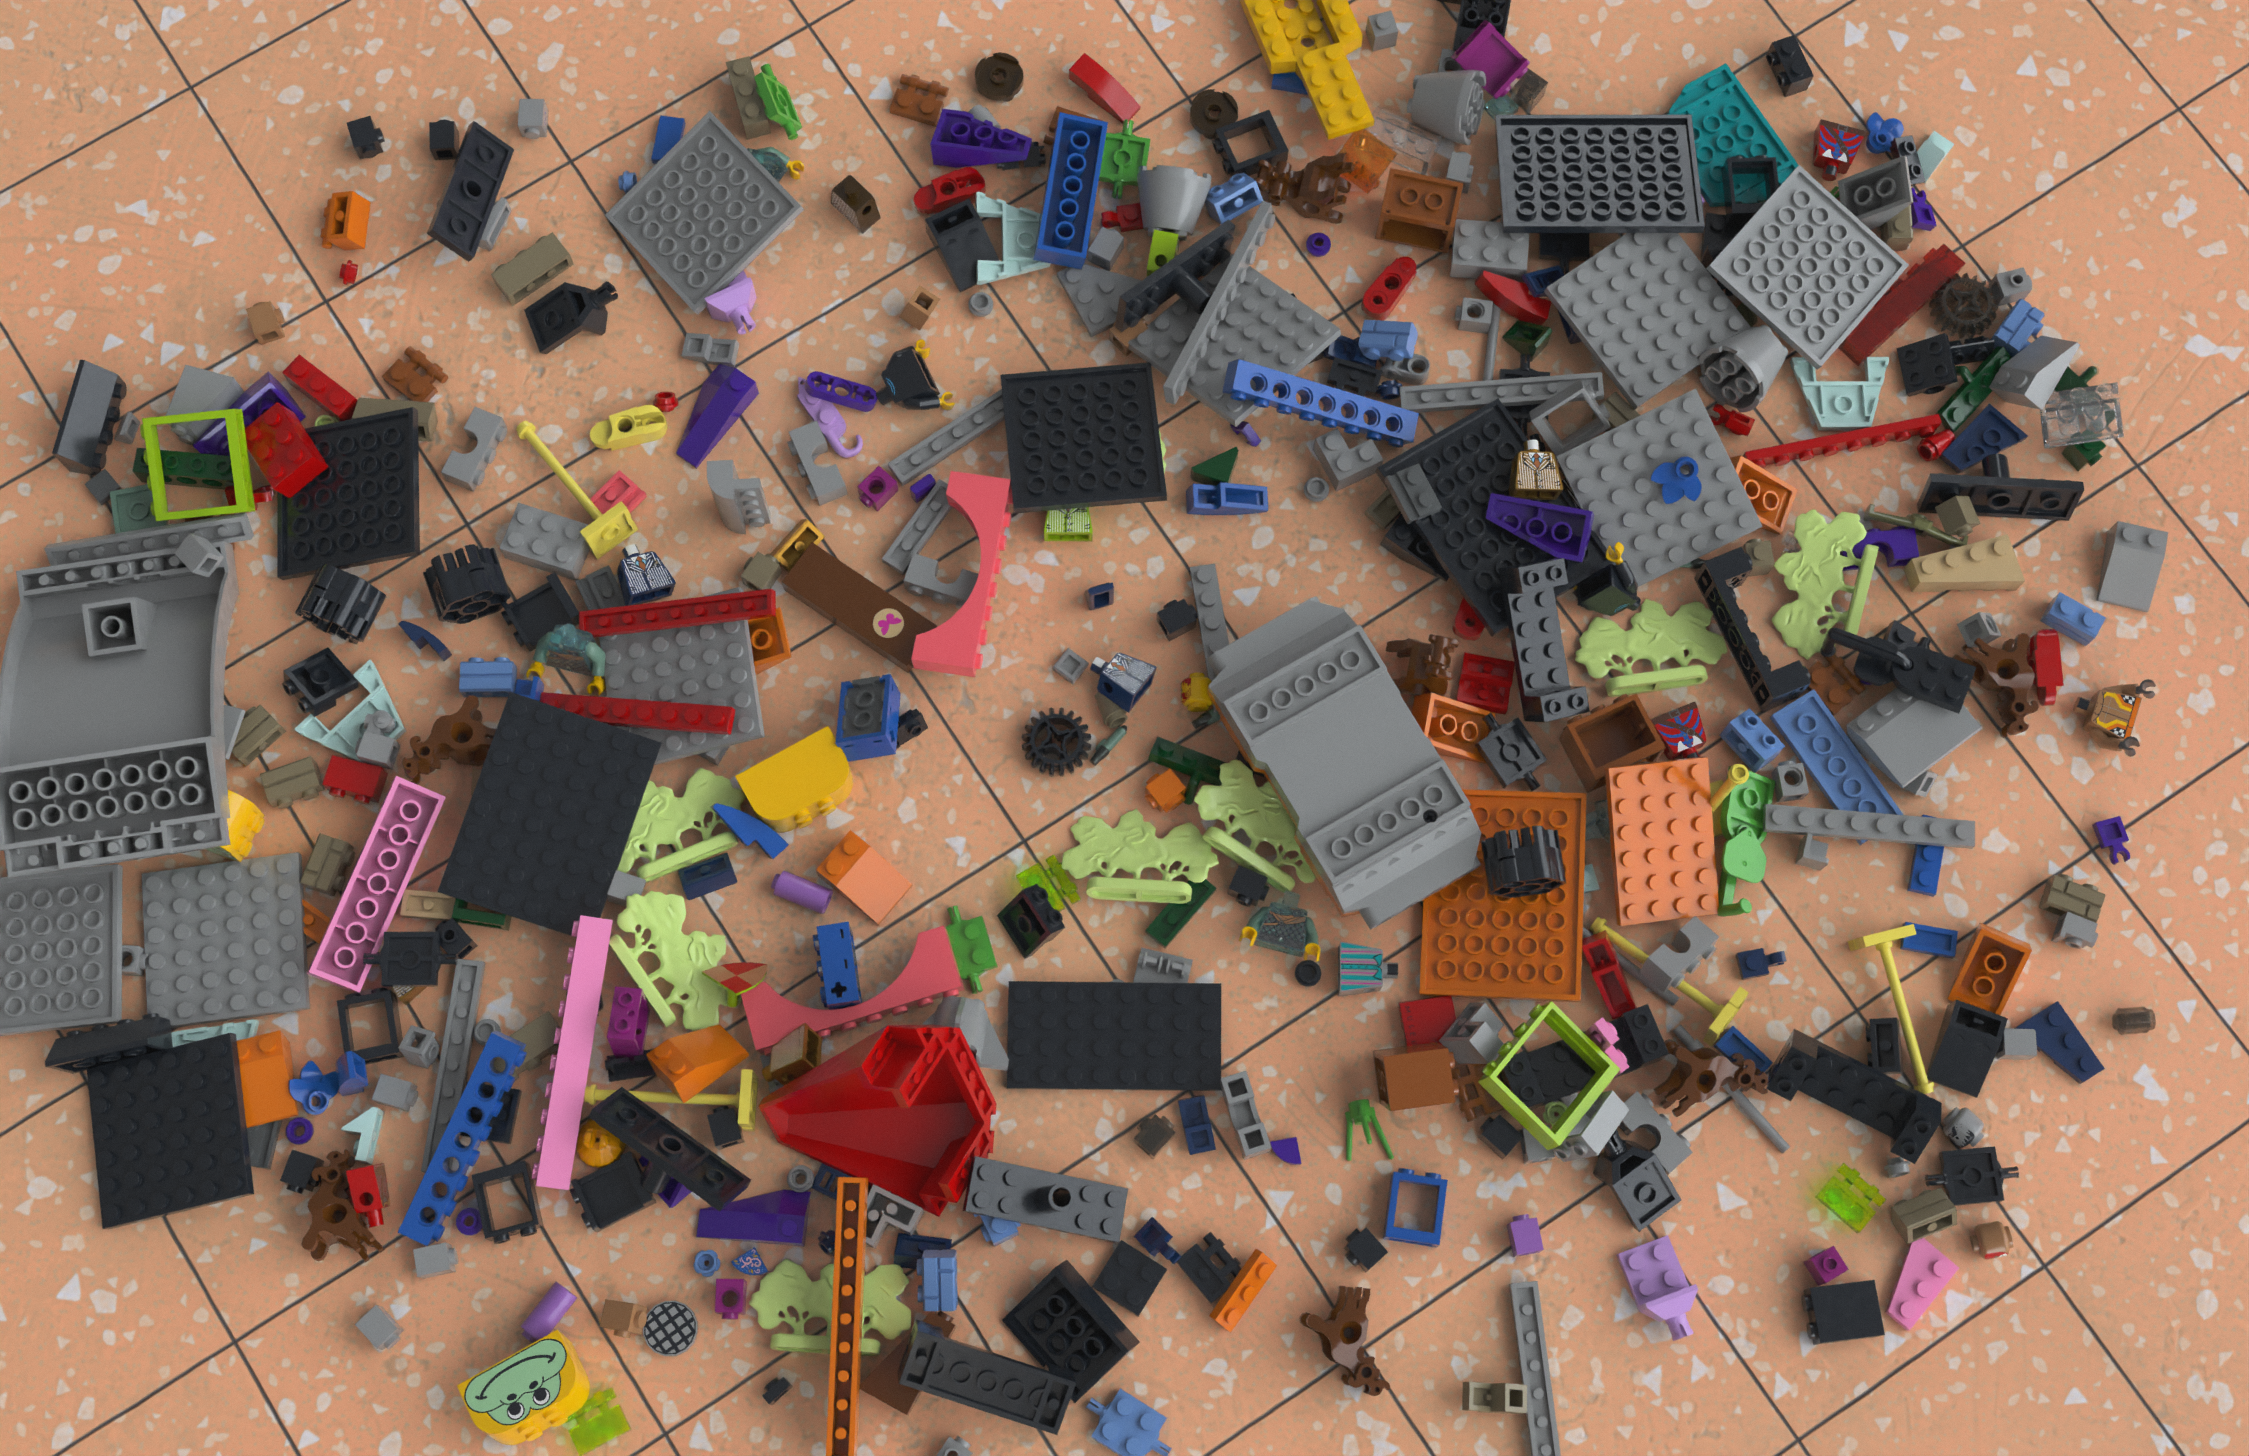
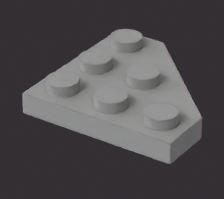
M1087 264L1083 265L1082 270L1067 267L1057 272V278L1091 337L1113 327L1116 321L1120 296L1142 281Z

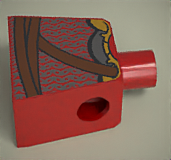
M384 1163L346 1171L353 1206L357 1214L365 1212L368 1228L384 1225L381 1208L390 1206ZM369 1194L373 1196L372 1203L369 1201Z

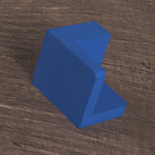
M534 676L533 681L517 679L516 694L540 701L541 692L544 691V683L540 677Z

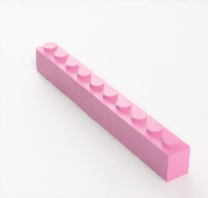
M580 915L579 921L574 920L571 936L576 937L575 948L569 947L567 963L572 964L571 974H565L562 990H567L568 992L566 1001H560L558 1017H563L562 1028L556 1027L554 1044H559L557 1055L552 1054L549 1071H554L553 1082L547 1081L545 1098H550L549 1108H543L540 1125L546 1126L544 1136L538 1135L536 1152H541L540 1162L533 1165L531 1179L537 1180L536 1186L569 1190L613 920Z

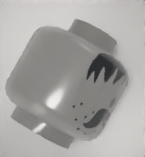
M1956 1107L1942 1121L1945 1125L1943 1132L1959 1147H1965L1968 1144L1974 1147L1984 1137L1981 1133L1984 1123L1968 1108L1959 1109Z

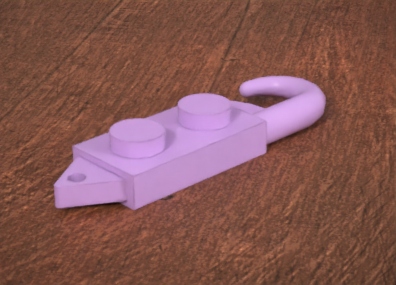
M798 377L799 394L797 399L813 422L817 420L824 438L827 439L839 456L845 458L856 456L863 447L861 436L856 435L857 445L853 449L844 448L839 438L846 431L845 420L832 402L810 396L805 390V384L801 385V383H806V379ZM817 382L814 386L819 387V383Z

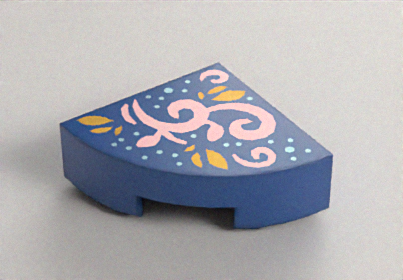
M755 1247L731 1261L737 1270L747 1275H763L769 1272Z

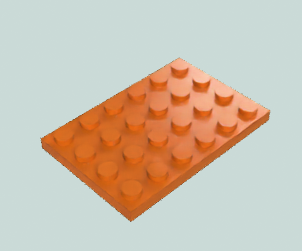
M1708 757L1605 768L1617 925L1626 926L1718 914L1719 898L1712 806L1710 805L1711 792Z

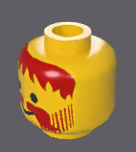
M1191 673L1188 678L1181 682V703L1187 707L1188 711L1203 712L1207 711L1208 707L1212 705V701L1207 695L1208 686L1212 681L1210 678L1205 677L1204 673Z

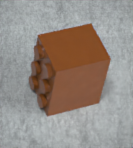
M1390 168L1375 239L1447 254L1464 183Z
M1627 694L1621 695L1613 700L1614 704L1607 707L1604 704L1592 709L1590 711L1591 714L1582 718L1581 715L1575 716L1568 720V725L1563 728L1559 741L1587 793L1606 785L1605 768L1656 762L1666 747L1637 694L1629 697Z
M1437 1042L1373 1050L1379 1103L1389 1111L1455 1103V1095L1459 1094L1457 1080L1452 1078L1451 1068H1455L1453 1052H1449L1447 1047Z

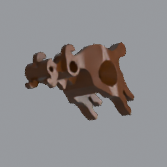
M1345 153L1335 156H1322L1307 163L1301 171L1291 170V164L1285 161H1279L1276 167H1272L1269 162L1259 160L1258 165L1260 168L1258 176L1254 180H1256L1260 192L1265 191L1269 193L1268 202L1272 203L1273 206H1279L1280 202L1285 200L1304 218H1316L1333 224H1339L1342 222L1343 214L1332 208L1346 202L1347 197L1344 195L1337 196L1338 191L1349 193L1351 183L1339 176L1343 173L1353 172L1355 164L1346 162L1347 155Z
M2021 633L2015 639L2005 641L2002 649L1993 648L1978 637L1974 643L1978 646L1979 653L1965 644L1962 647L1963 654L1968 658L1962 659L1957 654L1952 658L1975 666L1976 670L1972 680L1987 691L1999 692L1997 696L2003 702L1996 706V709L1999 710L2000 721L2006 724L2000 731L2001 737L2006 738L2007 733L2009 735H2016L2026 731L2029 724L2024 722V717L2036 712L2039 708L2035 700H2032L2030 704L2027 702V693L2034 681V671L2026 660V651L2030 643V637L2025 633Z
M1430 634L1428 640L1431 644L1410 638L1387 642V652H1397V657L1399 658L1410 657L1407 676L1392 679L1400 693L1411 695L1435 693L1444 696L1448 688L1447 680L1453 679V674L1446 671L1451 663V657L1448 653L1454 652L1455 648L1459 646V641L1453 638Z
M474 695L468 696L458 712L438 718L433 724L431 734L425 742H420L419 736H414L410 739V746L414 756L410 759L404 757L402 765L407 778L412 779V783L417 785L420 783V774L429 775L435 769H441L440 760H448L449 757L458 764L471 766L484 764L496 729L489 728L481 723L483 717L481 711L477 710L479 707L478 697Z
M1668 1039L1664 1042L1669 1054L1677 1058V1064L1671 1070L1667 1080L1653 1090L1657 1095L1668 1092L1664 1096L1665 1100L1660 1103L1664 1109L1670 1107L1676 1100H1680L1679 1106L1672 1110L1675 1117L1682 1115L1691 1105L1705 1102L1719 1091L1720 1086L1727 1083L1732 1092L1741 1086L1745 1092L1752 1088L1761 1094L1768 1093V1090L1764 1088L1768 1083L1767 1074L1756 1068L1755 1063L1751 1059L1744 1060V1056L1740 1053H1733L1731 1057L1735 1061H1729L1725 1056L1719 1055L1710 1048L1702 1047L1689 1051L1673 1040Z
M347 1149L344 1150V1154L332 1151L326 1157L330 1160V1165L328 1167H317L312 1171V1177L315 1181L319 1180L318 1176H321L322 1180L320 1181L319 1190L308 1202V1209L312 1215V1224L302 1240V1246L306 1251L311 1252L314 1260L322 1261L326 1257L329 1247L339 1243L346 1248L358 1252L362 1259L367 1262L370 1258L367 1255V1249L362 1245L363 1242L369 1247H375L380 1253L385 1249L368 1230L364 1220L348 1201L349 1196L346 1191L349 1189L346 1171L351 1170L350 1168L354 1166L355 1158L350 1156V1152Z
M1339 1286L1337 1302L1329 1312L1326 1320L1321 1319L1318 1315L1306 1312L1302 1313L1299 1317L1300 1323L1319 1335L1322 1343V1352L1325 1357L1330 1361L1340 1364L1348 1371V1378L1345 1374L1341 1377L1343 1384L1350 1385L1353 1388L1364 1385V1393L1377 1396L1384 1388L1389 1390L1390 1384L1385 1380L1379 1379L1380 1369L1373 1368L1375 1358L1373 1356L1364 1357V1348L1360 1347L1366 1341L1369 1320L1365 1312L1370 1297V1289L1363 1288L1362 1291V1287H1355L1353 1289V1287Z

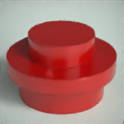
M348 260L347 264L342 263L339 278L343 279V284L355 283L358 265L353 264L351 260Z
M673 392L657 393L653 401V406L661 412L673 411L679 405L678 399Z

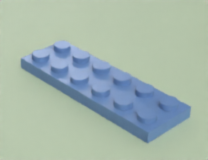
M1814 689L1771 715L1770 719L1798 759L1803 763V766L1834 810L1903 815ZM1856 839L1859 845L1868 841Z

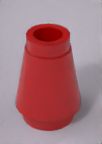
M1945 429L1922 439L1917 446L1918 454L1925 461L1937 460L1953 443L1955 435L1951 430Z

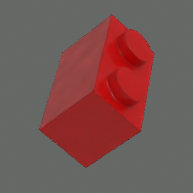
M332 755L322 785L334 797L344 798L347 795L354 797L356 802L369 805L370 801L379 803L388 773L379 766Z

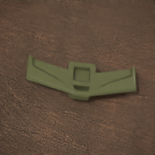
M1870 504L1866 508L1863 520L1866 522L1870 519L1896 526H1904L1906 529L1915 528L1916 535L1922 537L1927 535L1954 547L1967 545L1969 536H1963L1959 540L1951 535H1946L1945 532L1932 526L1933 521L1927 520V517L1921 514L1913 513L1906 517L1874 512L1875 505Z

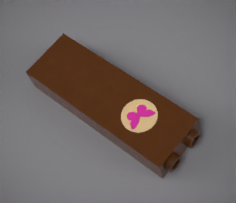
M813 542L782 581L786 592L907 673L914 668L911 658L916 635L937 627L936 624Z

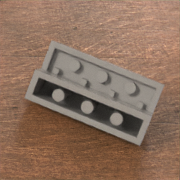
M733 460L707 461V480L720 517L728 529L738 534H746V525L762 527L765 524H771V513L760 478L739 479Z

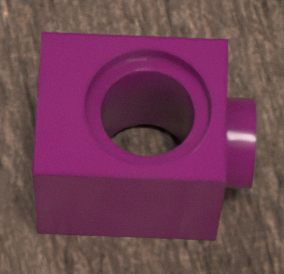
M880 466L857 486L860 501L866 507L870 508L872 506L877 511L899 491L897 481ZM874 487H881L883 489L878 494L870 492Z
M1834 1246L1824 1249L1803 1262L1818 1286L1826 1284L1849 1270Z
M716 1279L715 1313L722 1314V1319L736 1320L738 1319V1314L746 1315L747 1281L745 1279ZM735 1292L738 1296L737 1303L732 1307H727L724 1304L726 1294Z

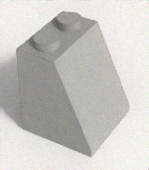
M185 365L166 416L226 410L244 391L234 377ZM217 419L168 425L181 442L193 445Z

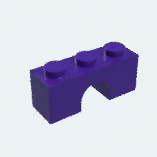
M1904 526L1894 527L1888 531H1881L1879 528L1869 529L1866 531L1865 538L1855 544L1852 549L1854 556L1861 559L1865 545L1878 546V551L1882 552L1886 557L1887 567L1906 566L1911 559L1920 557L1915 528L1906 529ZM1840 551V555L1848 557L1846 551ZM1847 566L1842 571L1858 570L1859 566Z

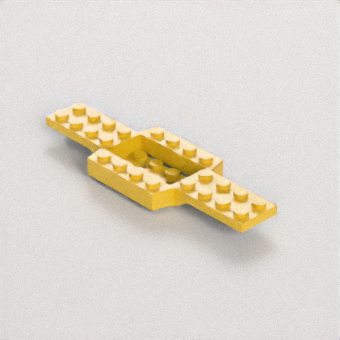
M1239 0L1270 74L1296 73L1305 86L1328 140L1374 126L1372 113L1346 57L1347 54L1362 46L1363 37L1347 0H1316L1335 43L1332 45L1312 0H1294L1298 3V6L1294 9L1285 7L1284 3L1288 0ZM1304 38H1311L1315 43L1311 47H1305L1301 44V41Z

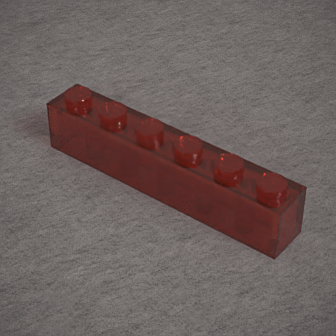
M1945 244L1937 250L1932 248L1923 257L1925 261L1921 265L1916 263L1906 273L1908 277L1904 281L1901 278L1898 279L1890 288L1892 292L1887 296L1883 295L1874 305L1875 307L1865 315L1838 348L1858 367L1864 362L1866 357L1871 356L1955 278L1966 263Z

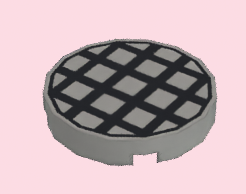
M664 1301L655 1305L647 1313V1321L643 1327V1336L647 1345L655 1353L663 1356H678L687 1352L695 1343L698 1333V1321L695 1313L687 1305L678 1301Z

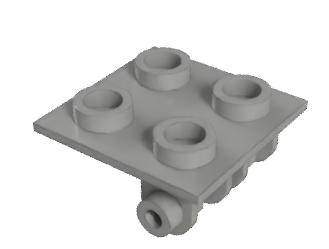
M1141 947L1133 983H1188L1193 960Z

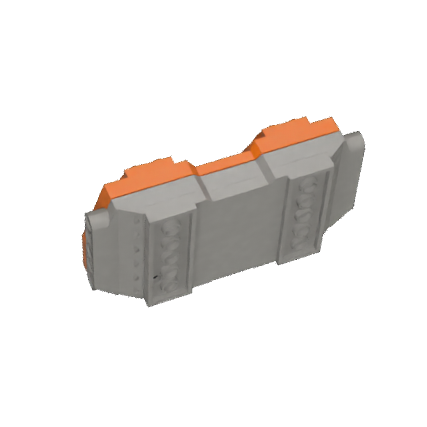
M1317 596L1312 597L1216 651L1207 658L1217 675L1209 684L1207 695L1220 714L1221 721L1245 761L1250 764L1253 771L1264 773L1296 826L1294 839L1301 849V854L1341 917L1361 914L1371 930L1465 877L1481 865L1476 853L1482 832L1470 809L1471 804L1445 761L1440 758L1431 741L1420 728L1401 697L1399 689L1387 672V667L1360 624L1357 625L1344 609L1320 603Z

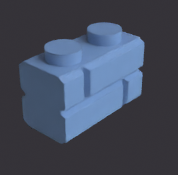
M2019 299L1990 339L1995 341L1993 349L1997 346H2004L2011 358L2031 344L2027 341L2031 335L2036 337L2044 326L2040 322L2044 317V313L2036 307H2032L2025 300Z
M1364 320L1359 339V348L1364 356L1372 360H1377L1379 357H1389L1394 361H1402L1403 358L1411 359L1413 358L1418 332L1413 322Z
M2059 592L2049 603L2040 621L2080 644L2087 646L2097 636L2106 617L2097 612L2094 613L2092 609Z
M473 657L469 658L468 662L460 663L459 692L463 697L470 695L476 697H508L510 692L515 693L517 667L509 658L497 657L494 661L484 662L482 658Z
M956 1250L923 1251L922 1259H917V1276H922V1285H918V1302H923V1311H955L958 1305Z

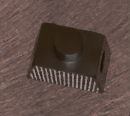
M848 175L833 188L831 204L862 234L881 218L872 194L852 175Z

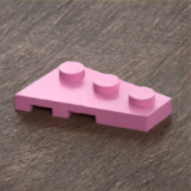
M1924 1238L1910 1243L1907 1255H1905L1902 1263L1903 1267L1898 1281L1895 1283L1885 1312L1907 1331L1914 1326L1959 1269L1958 1266Z

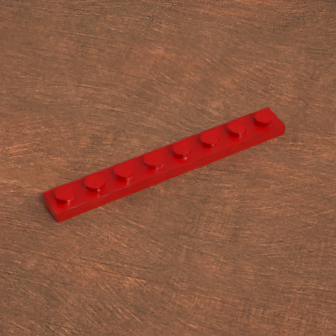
M1939 414L1747 451L1743 457L1761 468L1771 464L1782 466L1788 464L1791 460L1807 461L1821 454L1828 457L1842 450L1853 452L1867 445L1878 447L1886 444L1887 441L1896 440V442H1904L1918 435L1921 438L1928 437L1935 433L1942 422Z
M764 589L579 611V637L586 639L776 617V591Z
M541 692L540 702L611 726L731 735L736 711L733 707L545 692Z

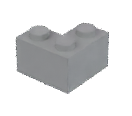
M1338 428L1315 438L1313 451L1336 492L1375 474L1377 467L1383 464V458L1372 439L1349 449Z
M1485 1002L1469 1003L1439 1042L1447 1047L1449 1052H1453L1454 1059L1459 1064H1488L1498 1057L1499 1054L1497 1052L1504 1044L1498 1037V1032L1504 1024Z
M873 1184L867 1198L866 1245L876 1249L887 1225L912 1236L924 1213L923 1208Z

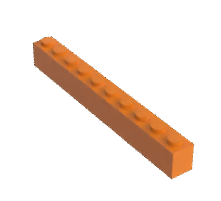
M838 1177L826 1456H857L868 1178Z

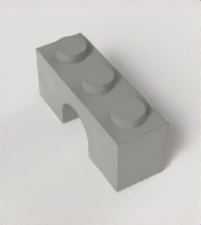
M474 407L464 426L468 437L478 441L476 448L467 454H461L452 450L441 471L446 481L472 492L475 491L477 485L482 484L485 477L484 471L488 463L491 464L496 456V448L499 442L505 439L507 434V426L502 417Z
M817 420L789 431L791 441H788L787 444L792 456L797 455L800 463H797V467L802 478L806 476L810 484L806 485L811 499L816 498L819 506L848 495L846 485L836 464L826 468L818 467L814 464L815 459L819 455L828 452L826 440Z
M914 553L903 580L905 589L912 595L922 596L923 594L932 597L931 599L939 604H946L948 602L956 605L957 609H960L973 591L978 573L962 569L959 578L955 582L945 584L936 578L939 570L938 561Z
M1695 916L1678 931L1671 943L1680 953L1674 952L1665 944H1662L1646 959L1640 973L1663 993L1671 986L1676 988L1684 980V975L1687 972L1692 974L1700 966L1701 959L1708 960L1717 949L1714 945L1719 936Z
M1247 1071L1221 1078L1219 1082L1243 1159L1246 1160L1270 1152L1271 1145L1264 1123L1261 1122L1256 1109L1254 1093Z
M1636 1091L1624 1102L1629 1111L1619 1124V1127L1627 1136L1637 1128L1649 1129L1656 1139L1655 1147L1651 1152L1657 1156L1667 1175L1693 1153L1689 1148L1691 1145L1688 1140L1681 1134L1677 1135L1671 1129L1672 1124L1669 1119L1663 1114L1659 1115L1652 1108L1654 1104L1647 1095Z

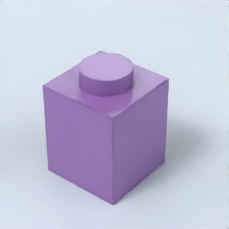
M1529 1214L1512 1217L1513 1222L1507 1224V1230L1513 1257L1543 1251L1544 1248L1537 1217L1529 1219Z

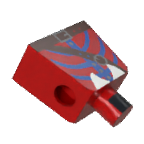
M1823 119L1820 120L1814 132L1812 164L1823 169L1821 177L1824 180L1834 181L1836 180L1837 173H1847L1866 131Z
M1696 702L1650 719L1666 747L1663 753L1669 760L1682 756L1683 759L1700 757L1697 749L1703 747L1706 743V735Z

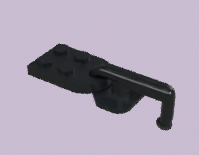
M1830 628L1820 650L1821 655L1824 657H1832L1836 653L1834 645L1837 643L1858 651L1859 655L1854 665V673L1860 680L1875 686H1882L1893 682L1905 694L1958 714L1963 706L1976 670L1975 666L1924 647L1912 646L1899 652L1896 645L1879 637H1869L1866 639L1839 628Z

